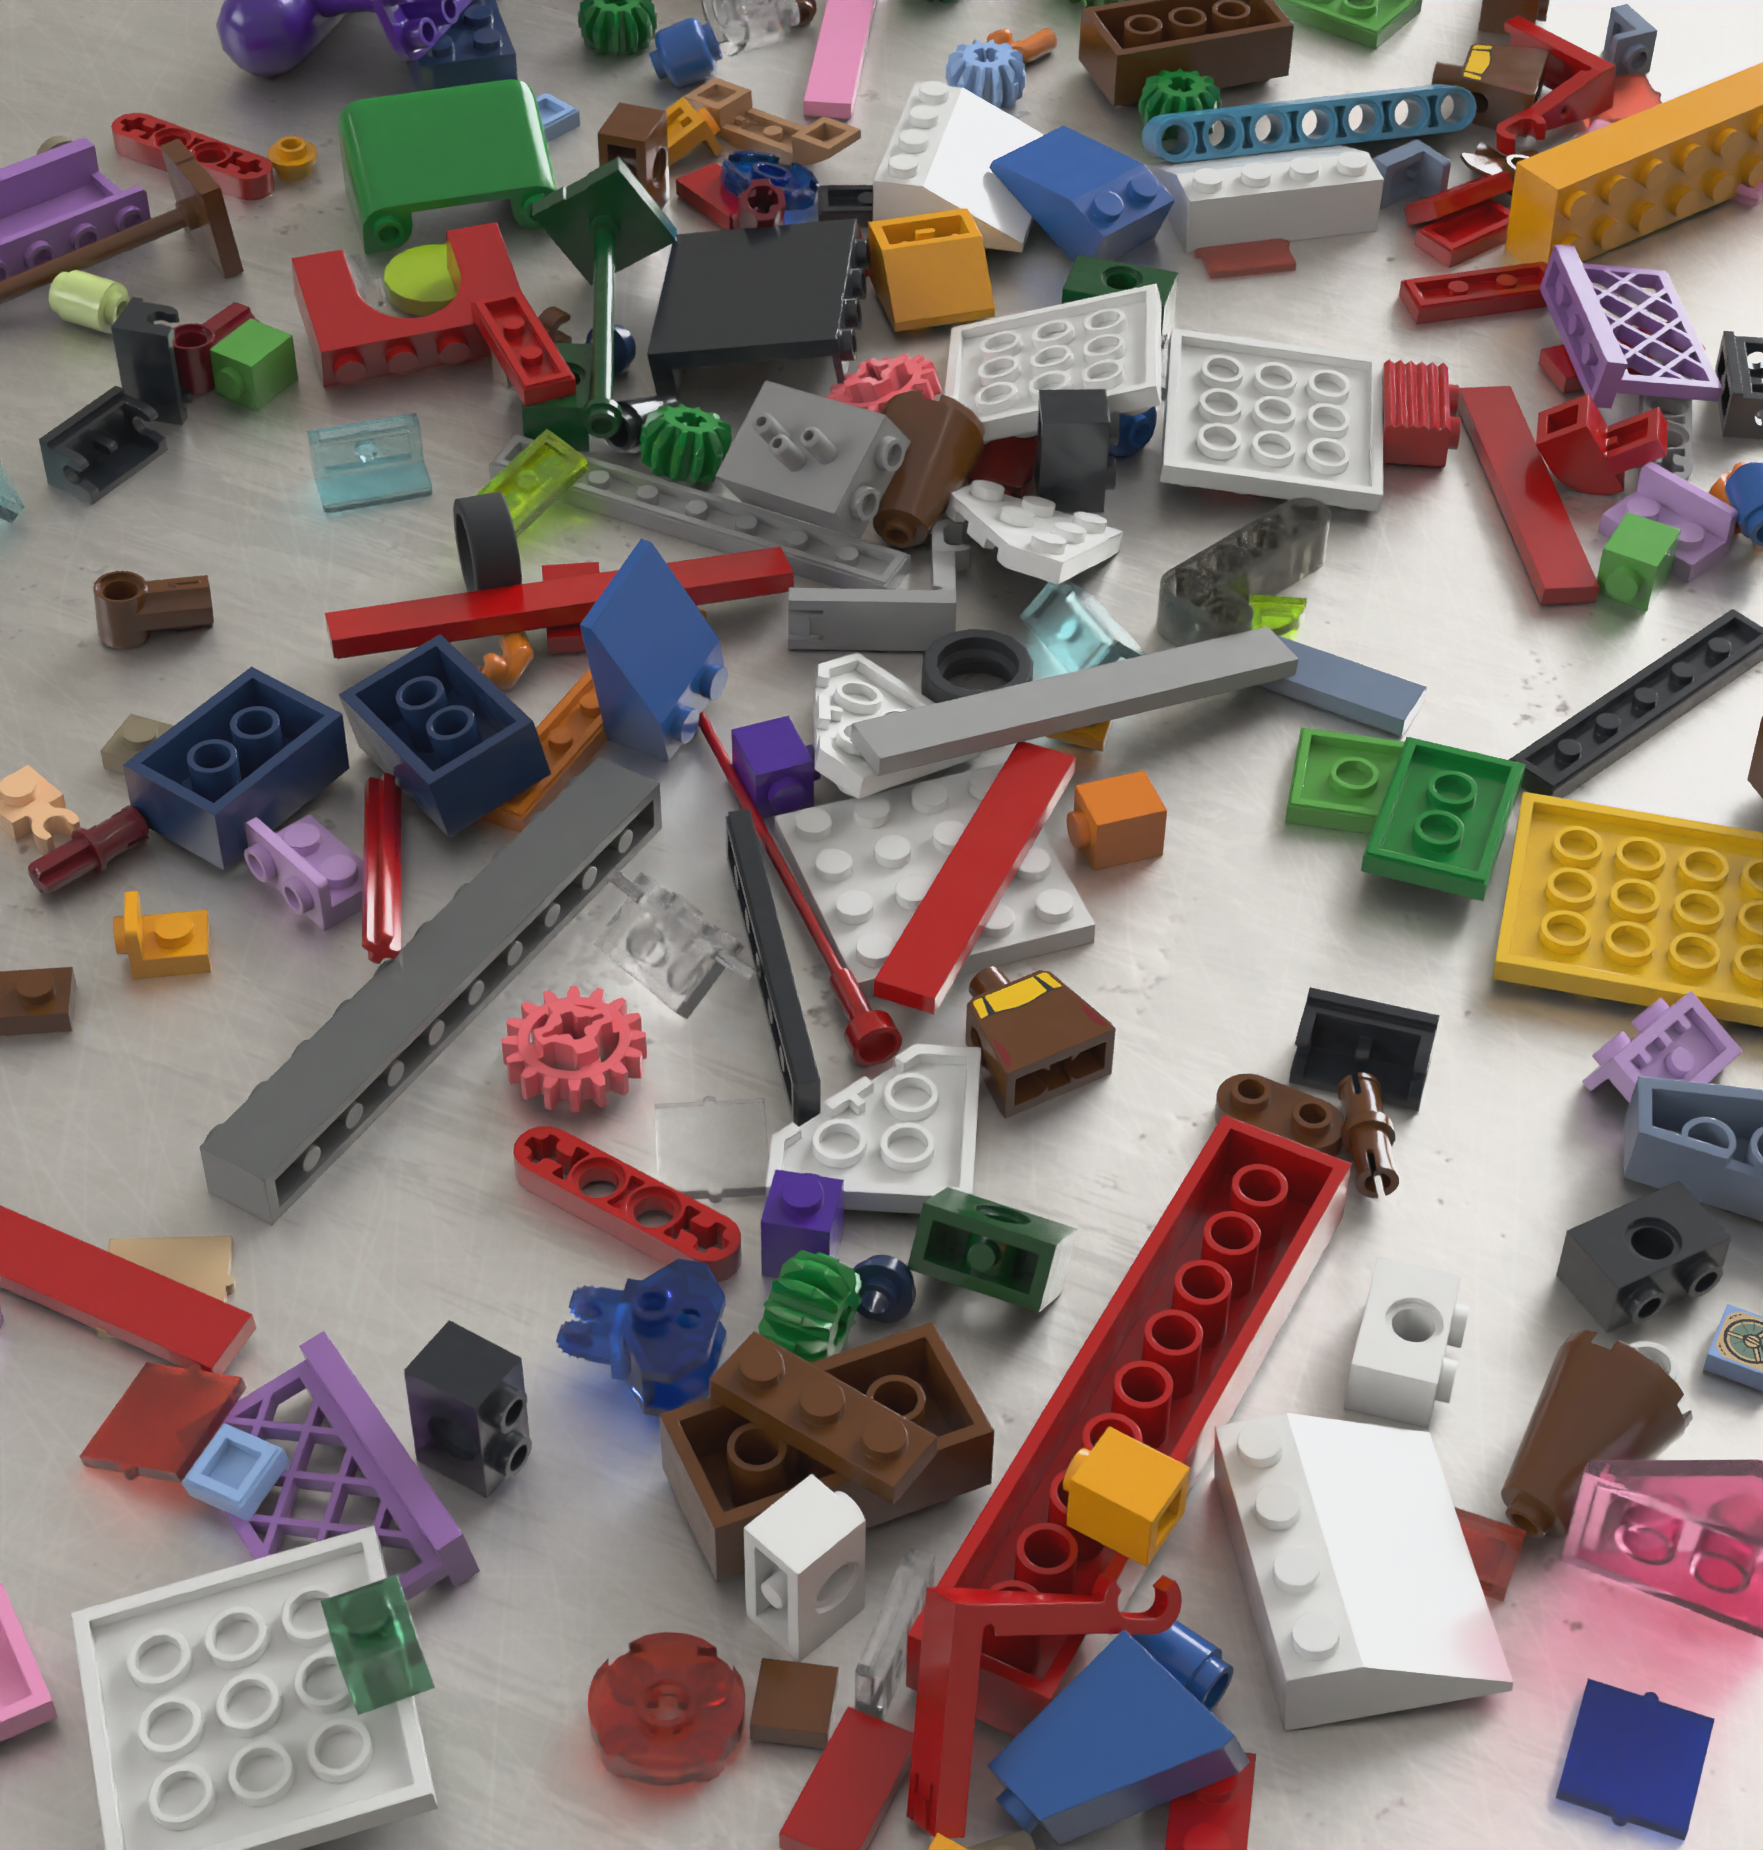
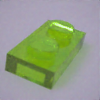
M546 429L476 495L501 492L512 517L517 538L590 469L585 456Z

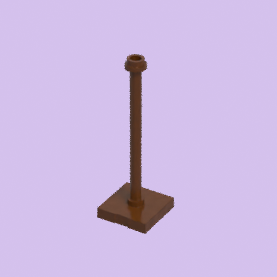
M180 139L160 146L176 199L175 209L0 281V305L51 284L61 272L85 270L184 228L225 279L243 272V266L220 186L197 162Z

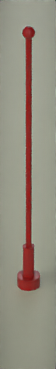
M702 711L699 714L698 725L743 810L750 809L756 834L831 973L829 985L850 1022L845 1029L844 1040L854 1060L859 1065L866 1067L889 1061L897 1054L902 1045V1036L887 1012L872 1010L852 971L842 968L705 711Z

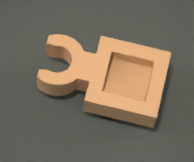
M27 765L0 780V828L15 841L30 833L33 834L35 847L44 856L55 849L52 836L66 834L72 839V832L80 828L78 816L66 808L64 795L31 766Z

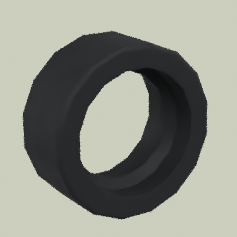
M501 492L455 499L453 506L455 538L467 591L522 584L516 533L503 494Z
M982 629L951 632L934 641L924 653L921 694L934 703H940L1033 681L1034 662L1027 648L1011 636L993 630ZM982 673L1001 678L1006 684L999 688L979 691L966 690L952 685L947 680L957 675Z

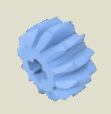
M993 39L983 43L973 40L972 45H958L956 52L949 54L945 78L947 85L964 88L998 109L1000 107H1014L1015 101L1023 97V89L1026 87V72H1024L1025 64L1023 63L1022 53L1012 50L1011 44H995Z

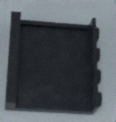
M857 219L677 234V241L671 247L647 351L656 394L662 395L667 393L673 397H678L684 368L832 356L837 383H844L847 377L849 361H856L857 341L854 330H861L862 312L859 300L866 299L867 287L864 270L871 269L868 238L860 239Z

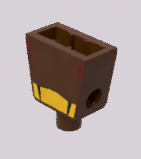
M1476 43L1470 46L1463 66L1436 62L1431 85L1443 84L1464 87L1469 90L1474 96L1477 105L1476 115L1472 124L1496 130L1500 122L1526 110L1539 101L1543 89L1549 50Z
M988 967L973 977L969 984V993L973 998L968 1002L966 1011V1046L981 1047L980 1075L999 1112L1005 1119L1112 1074L1116 1028L1053 973L1039 970L1010 982L998 967Z

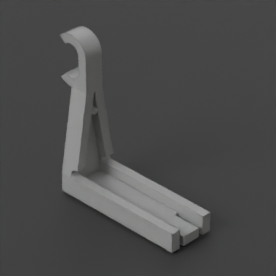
M945 519L937 522L932 528V590L789 588L788 649L927 651L934 641L951 632H955L956 570L969 568L971 561V548L964 545L970 541V535L967 534L969 522L966 520L964 522H954L952 519ZM951 543H956V544H961V545H949V544H951Z

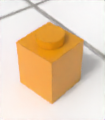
M1109 1426L1091 1451L1082 1448L1077 1452L1066 1471L1063 1480V1489L1069 1492L1066 1525L1147 1567L1185 1513L1190 1467Z

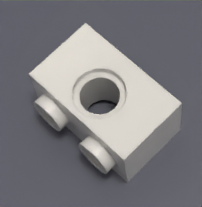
M1377 1256L1351 1362L1344 1409L1429 1429L1435 1400L1445 1403L1450 1402L1458 1361L1444 1358L1446 1347L1448 1345L1461 1348L1470 1306L1456 1303L1462 1275Z
M810 1474L744 1527L746 1616L797 1662L802 1661L865 1607L866 1519L852 1498L841 1491H831L814 1475Z

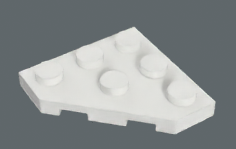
M974 480L972 484L950 493L946 515L954 522H964L966 519L969 522L967 534L983 548L994 549V546L999 548L996 560L1005 568L1060 584L1119 552L1123 531L1106 526L1107 520L1099 515L1087 512H1076L1074 516L1055 510L1056 504L1048 499L1036 496H1025L1023 499L1004 494L1005 488L1003 486L984 480Z
M858 652L817 665L813 682L815 770L837 784V787L843 793L854 796L857 799L867 797L979 757L981 752L878 776L850 741L852 723L936 703Z
M914 1044L895 1056V1066L872 1081L864 1076L826 1100L822 1113L800 1127L792 1122L773 1134L771 1137L766 1180V1201L775 1169L797 1173H814L823 1177L844 1180V1209L921 1214L923 1202L947 1187L973 1195L981 1047Z

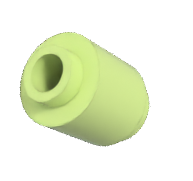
M80 270L58 274L53 280L49 291L50 307L63 320L107 334L112 333V325L130 301L124 284Z

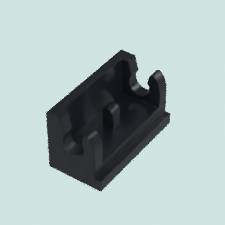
M132 297L111 327L121 386L125 394L145 402L157 412L158 417L153 421L183 426L188 418L187 408L183 407V403H192L193 400L191 391L179 385L172 342L175 338L174 328L161 323L154 324V321L159 320L168 323H178L180 321L178 311L170 306L143 302V298Z
M1723 331L1714 370L1723 387L1718 400L1723 437L1763 439V362L1750 363L1747 359L1754 352L1763 353V337L1735 336L1734 331Z
M115 385L39 439L47 483L93 505L168 450L166 438L157 431L148 429L141 421V419L146 422L153 421L158 417L157 412L145 402L125 394L123 388Z
M1310 987L1295 1041L1297 1049L1290 1070L1289 1083L1338 1093L1337 1087L1340 1081L1346 1076L1351 1075L1355 1094H1360L1361 1088L1358 1073H1369L1380 1082V1095L1383 1104L1419 1111L1432 1061L1440 1015Z

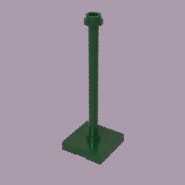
M620 157L589 172L586 177L567 187L563 186L533 202L532 216L588 283L591 286L593 285L591 400L582 408L581 420L587 432L591 436L600 439L613 436L623 421L622 408L613 400L615 273L677 241V228Z

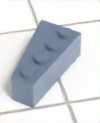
M1638 1076L1624 1119V1178L1658 1189L1680 1181L1699 1202L1763 1222V1089Z

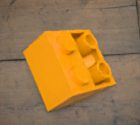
M968 208L868 222V240L871 251V269L868 270V276L895 332L904 330L919 331L925 327L951 323L967 324L978 319L995 317V305L983 238Z

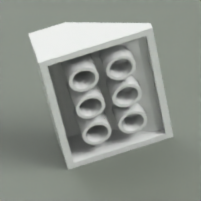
M940 81L914 83L873 180V221L968 208L982 235L984 248L1022 252L1034 218L990 170L989 166L993 160L1043 136V134L964 88L950 87Z
M1331 145L1180 163L1159 162L1145 164L1148 170L1175 199L1167 218L1185 253L1377 231L1384 179L1368 152L1341 145Z
M1289 1413L1214 1426V1479L1284 1731L1512 1691L1513 1680L1429 1432Z

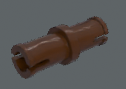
M1361 1072L1358 1073L1361 1088L1360 1094H1355L1351 1075L1342 1079L1337 1087L1338 1098L1341 1101L1345 1120L1340 1129L1342 1146L1347 1153L1351 1154L1357 1191L1365 1197L1379 1198L1375 1182L1376 1176H1381L1385 1196L1394 1192L1399 1185V1174L1395 1168L1392 1146L1395 1142V1129L1391 1119L1384 1114L1380 1095V1082L1375 1076Z

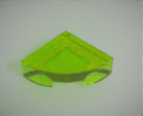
M1250 594L1248 631L1267 626L1274 634L1279 636L1291 630L1293 632L1297 631L1305 619L1307 598Z

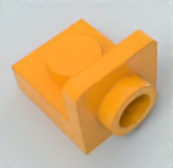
M681 97L665 110L667 112L669 167L685 157L701 142L716 157L724 151L715 137V134L721 130L714 118L704 107L696 111L684 97Z
M125 892L124 916L113 917V933L117 955L128 954L133 980L211 972V926L208 909L143 915L139 892Z

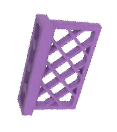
M1554 245L1540 291L1585 395L1590 394L1597 408L1611 409L1617 393L1718 402L1723 387L1666 271L1582 263L1574 246ZM1593 283H1597V284H1599V285H1601V286L1607 288V290H1604V289H1602V288H1600V287L1594 285ZM1642 288L1655 289L1656 294L1654 295ZM1619 296H1622V297H1624L1625 299H1627V300H1629V301H1631V302H1633V303H1635V304H1637V305H1639V306L1636 307V306H1634V305H1632V304H1630V303L1624 301L1623 299L1619 298ZM1603 308L1617 315L1618 317H1620V319H1617L1611 316L1610 314L1604 312ZM1652 312V313H1654L1655 315H1657V316H1659V317H1661V318H1663V319L1669 321L1670 323L1668 324V323H1666V322H1664V321H1662V320H1660V319L1654 317V316L1651 315L1650 313ZM1635 325L1645 330L1646 332L1652 334V336H1649L1632 326ZM1616 338L1628 343L1634 348L1631 349L1627 347L1626 345L1618 342ZM1664 342H1667L1673 345L1674 347L1684 351V353H1680L1679 351L1667 346L1666 344H1664ZM1648 354L1667 365L1663 366L1646 357V355ZM1630 367L1643 375H1631L1628 373L1627 368ZM1680 371L1681 373L1693 378L1694 380H1689L1679 375L1678 372Z
M325 1331L299 1346L306 1360L178 1437L194 1464L223 1423L265 1441L268 1438L298 1442L289 1470H284L274 1485L283 1488L273 1516L254 1514L249 1522L224 1511L254 1560L278 1553L284 1535L314 1538L318 1542L367 1528L364 1526L339 1524L348 1495L376 1497L381 1501L373 1523L380 1540L381 1549L383 1547L413 1550L421 1561L420 1564L398 1578L388 1579L395 1609L446 1576L455 1588L480 1572L463 1533ZM302 1390H307L313 1401L304 1425L273 1421L279 1404ZM324 1417L331 1427H321ZM315 1444L345 1447L346 1452L338 1475L305 1472ZM357 1467L365 1478L355 1477ZM299 1489L332 1493L322 1522L290 1518ZM392 1519L399 1528V1530L389 1529ZM256 1532L267 1533L263 1543Z

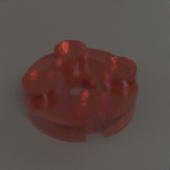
M662 1632L642 1636L630 1642L629 1652L618 1657L611 1665H609L608 1658L596 1671L588 1693L590 1732L594 1743L601 1753L604 1767L614 1776L630 1778L637 1782L658 1786L680 1785L692 1781L708 1782L717 1778L725 1770L727 1757L738 1746L746 1721L745 1689L742 1677L733 1665L732 1671L725 1661L717 1657V1648L706 1640L694 1635L677 1632ZM671 1696L677 1698L678 1709L685 1712L674 1719L661 1720L657 1719L655 1715L649 1714L646 1709L659 1708L662 1697Z

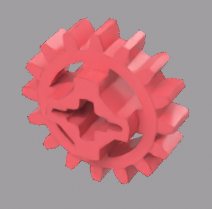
M902 354L891 360L888 357H884L881 361H877L875 358L864 361L858 365L859 370L855 374H847L844 383L832 385L830 387L832 394L825 397L881 413L883 405L894 395L918 390L924 391L923 399L936 401L934 396L942 393V389L932 360L925 361L923 355L909 359L908 354Z
M570 986L567 997L558 999L553 992L548 990L543 992V1005L538 1007L533 1003L525 1001L521 1004L522 1019L509 1018L507 1020V1037L502 1038L504 1065L507 1066L508 1081L510 1084L521 1083L522 1097L526 1100L534 1098L540 1093L543 1094L545 1109L552 1110L560 1100H567L572 1112H580L582 1101L586 1099H592L596 1105L602 1108L607 1106V1092L612 1090L617 1094L625 1096L629 1093L628 1078L641 1079L643 1076V1059L647 1058L646 1032L642 1031L641 1016L639 1013L627 1014V1002L622 997L613 1000L609 1004L605 1003L604 989L597 988L588 998L580 997V991L577 986Z

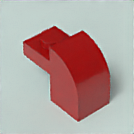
M1586 394L1538 413L1536 446L1553 475L1564 485L1586 494L1610 495L1624 491L1625 471L1632 468H1642L1649 462H1655L1657 459L1667 456L1668 423L1660 408L1657 407L1607 426L1590 394Z

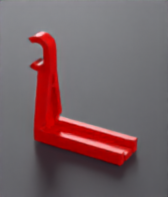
M1519 15L1504 22V31L1511 34L1510 46L1549 50L1543 86L1553 91L1526 110L1497 125L1495 146L1500 153L1508 156L1515 155V141L1519 136L1529 135L1534 137L1535 140L1545 141L1546 131L1600 115L1613 108L1616 65Z
M1102 1573L1095 1581L1091 1595L926 1587L906 1817L915 1821L923 1830L929 1831V1834L934 1838L937 1833L947 1838H965L983 1629L986 1625L989 1624V1633L993 1636L1120 1634L1124 1629L1129 1634H1160L1168 1630L1175 1623L1181 1610L1182 1596L1177 1582L1162 1575L1152 1585L1155 1590V1600L1151 1608L1145 1612H1119L1118 1598L1122 1590L1114 1579Z

